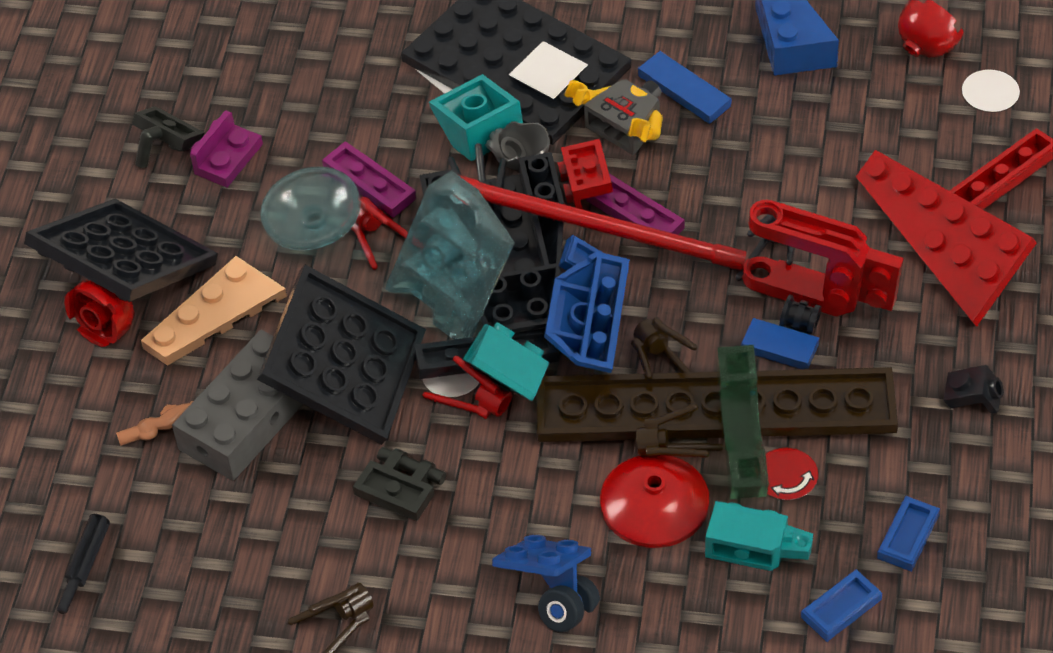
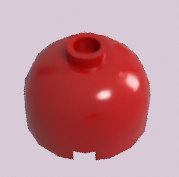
M909 0L900 13L898 21L899 34L905 42L903 47L915 57L921 54L925 57L937 58L949 53L962 39L964 31L961 28L957 32L953 26L957 20L932 0H926L924 3L918 0Z
M89 279L80 282L65 296L64 304L69 319L71 320L75 317L81 325L76 330L95 345L107 347L110 343L114 344L131 327L134 318L132 301L119 299L116 294Z

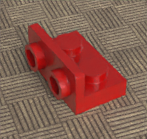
M600 139L561 147L563 161L557 163L561 181L569 182L563 184L567 204L574 202L575 208L582 209V199L613 192Z

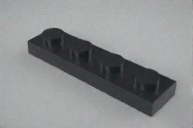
M546 328L517 332L513 335L512 339L522 346L526 341H529L544 351L542 358L549 363L558 362V349L544 338ZM476 337L415 344L414 355L419 378L427 379L466 374L467 372L453 361V357L459 356L463 359Z

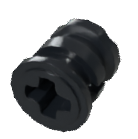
M789 294L782 309L779 326L785 327L788 324L792 326L793 330L800 331L804 329L807 330L808 334L814 335L821 316L822 307L820 305L809 306V302L801 300L800 303L794 301V296Z

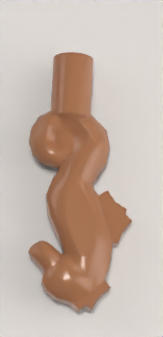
M193 401L181 405L167 404L160 412V417L145 418L137 426L116 432L120 446L140 439L151 440L157 436L158 430L172 429V424Z

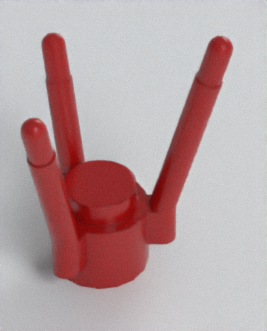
M359 198L349 208V216L353 220L350 228L356 234L373 270H376L378 265L363 231H375L382 223L389 226L420 250H426V245L390 219L369 198Z
M454 356L453 361L481 384L475 394V400L479 401V405L430 392H423L422 394L425 399L476 413L484 419H487L490 413L496 417L501 416L508 408L512 399L510 391L493 382L482 371L478 372L459 356Z

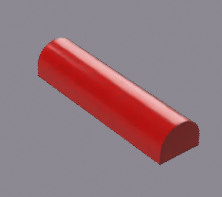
M1037 128L949 191L984 210L1053 160V138Z

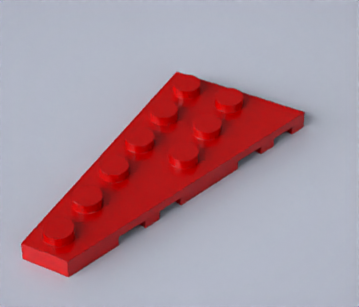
M874 150L856 175L857 179L977 327L1037 244L1035 239L877 150Z

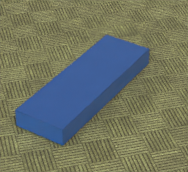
M661 51L638 68V76L646 82L652 80L657 83L661 92L708 124L731 107L732 98Z

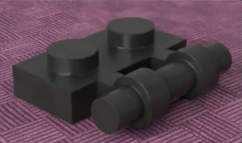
M382 446L378 451L377 459L385 462L384 465L370 460L353 485L354 495L418 521L435 494L434 486L428 483L431 481L442 485L447 473L437 469L436 465L427 460L420 462L408 457L407 452L398 448L391 450ZM401 470H404V471H407V472H409V473H412L413 475H412V477H411V476H408V475H406V474L401 473L400 471H401Z

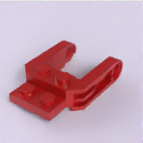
M760 200L751 206L748 225L751 232L756 236L820 255L829 260L825 273L793 263L792 265H787L786 261L780 259L776 261L762 256L748 258L744 263L742 276L746 287L785 301L789 294L794 296V301L800 303L801 300L809 302V306L813 307L820 305L822 307L821 312L832 316L854 312L858 301L875 308L893 310L904 258L870 248L866 244L867 236L857 226L773 200ZM762 214H769L775 217L776 221L765 224L760 222L757 217ZM756 268H763L769 272V275L764 278H758L752 275L751 271Z

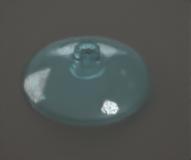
M308 167L284 176L270 188L263 199L260 216L267 235L277 244L293 250H313L337 241L352 228L360 212L361 200L355 183L343 172L329 167Z

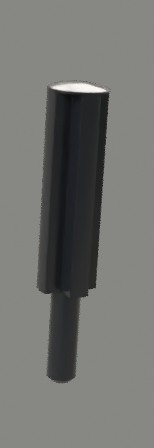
M91 514L64 576L67 578V585L57 607V611L61 614L68 612L78 586L83 587L87 581L110 525L109 519L103 515Z

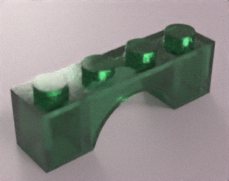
M754 345L717 348L716 369L730 499L767 496L769 480L766 453L762 442L759 421Z

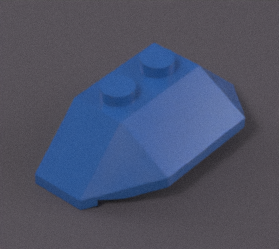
M596 251L588 256L586 260L574 265L555 278L544 338L574 364L607 373L612 372L630 259Z

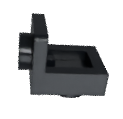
M987 365L948 372L944 402L950 409L983 403L991 414L999 411L1000 399L1004 395L1003 384Z

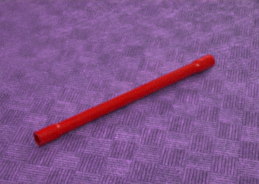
M450 172L447 176L444 188L445 193L494 203L675 251L739 271L744 266L747 253L744 250L673 234L481 183L477 179Z

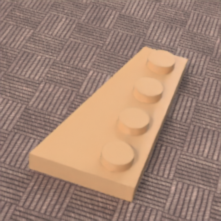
M235 256L141 340L142 347L168 366L204 345L205 339L219 332L223 334L233 328L232 323L248 315L251 318L260 313L263 305L272 300L279 302L287 297L286 289Z

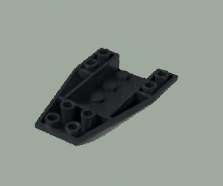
M552 152L520 157L519 174L504 177V189L564 204ZM453 169L419 175L431 233L482 325L488 324L494 327L496 322L514 333L545 328L555 278L561 275L559 263L563 248L564 222L505 206L498 207L497 211L491 215H475L471 209H465L464 197L444 192L448 173H453ZM497 178L487 179L486 181L491 182L495 186Z

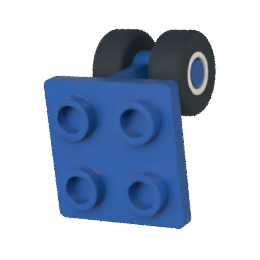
M529 535L524 537V540L520 543L505 548L504 552L492 558L493 567L541 574L551 589L541 596L538 611L543 623L553 631L567 632L576 627L581 622L584 611L588 613L593 612L600 601L599 591L595 584L588 578L577 575V564L591 556V547L579 546L577 541L561 540L553 542L547 541L546 537L542 535Z

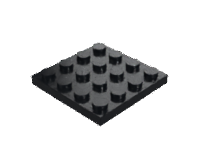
M116 198L27 231L24 242L25 245L36 250L39 255L53 259L62 264L65 269L82 275L116 294L119 299L129 302L215 266L218 257L217 252Z
M305 264L298 273L257 380L382 445L388 439L416 360L414 345L422 343L426 329Z

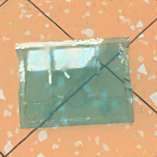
M451 170L428 185L385 289L392 293H412L432 308L433 325L453 340L471 338L515 242L480 191Z

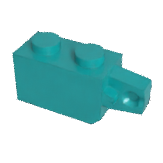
M715 501L705 536V557L771 571L779 567L781 558L808 560L813 545V533L789 526L787 515H782L772 510L762 511L743 507L738 503Z

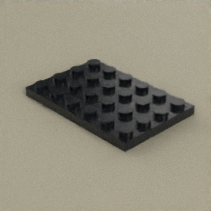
M457 0L401 52L402 62L452 89L483 74L520 101L523 123H539L543 125L549 134L548 137L552 145L584 115V105L576 106L573 103V98L564 96L568 85L553 99L509 75L534 49L544 41L588 64L573 80L585 84L590 90L614 85L631 68V58L522 0Z

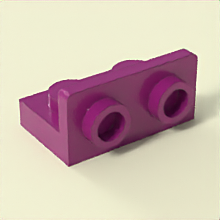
M225 110L218 119L212 122L207 133L191 149L190 157L194 174L228 188L263 145L262 136L235 125L232 112Z

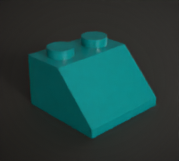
M483 74L429 101L431 110L453 148L470 161L476 159L475 145L477 143L482 145L483 156L491 151L486 148L485 144L487 140H490L489 135L492 131H495L497 128L504 129L510 122L523 123L520 101Z
M496 322L494 327L484 324L463 360L520 396L533 401L549 365V362L542 358L544 351L529 341H526L523 346L514 341L512 337L515 333Z

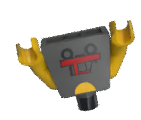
M625 79L618 81L612 86L597 90H590L585 84L576 80L569 82L564 96L573 98V103L576 106L584 105L585 127L632 155L647 140H657L660 137L663 117L660 113L658 97L661 95V89L654 81L648 80L641 87H638Z

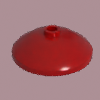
M663 455L635 456L622 462L609 473L601 489L600 507L606 524L621 539L641 547L662 548L681 543L699 530L708 514L709 491L699 471L680 458ZM651 485H658L659 487L653 488V487H650V486H651Z

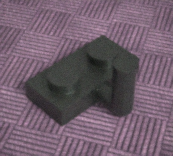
M156 106L134 113L132 125L143 131L140 135L135 165L140 168L148 167L154 140L159 139L169 144V147L173 150L186 151L192 148L197 141H200L205 132Z

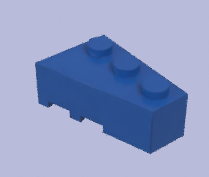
M755 0V8L773 75L837 67L839 40L807 0Z

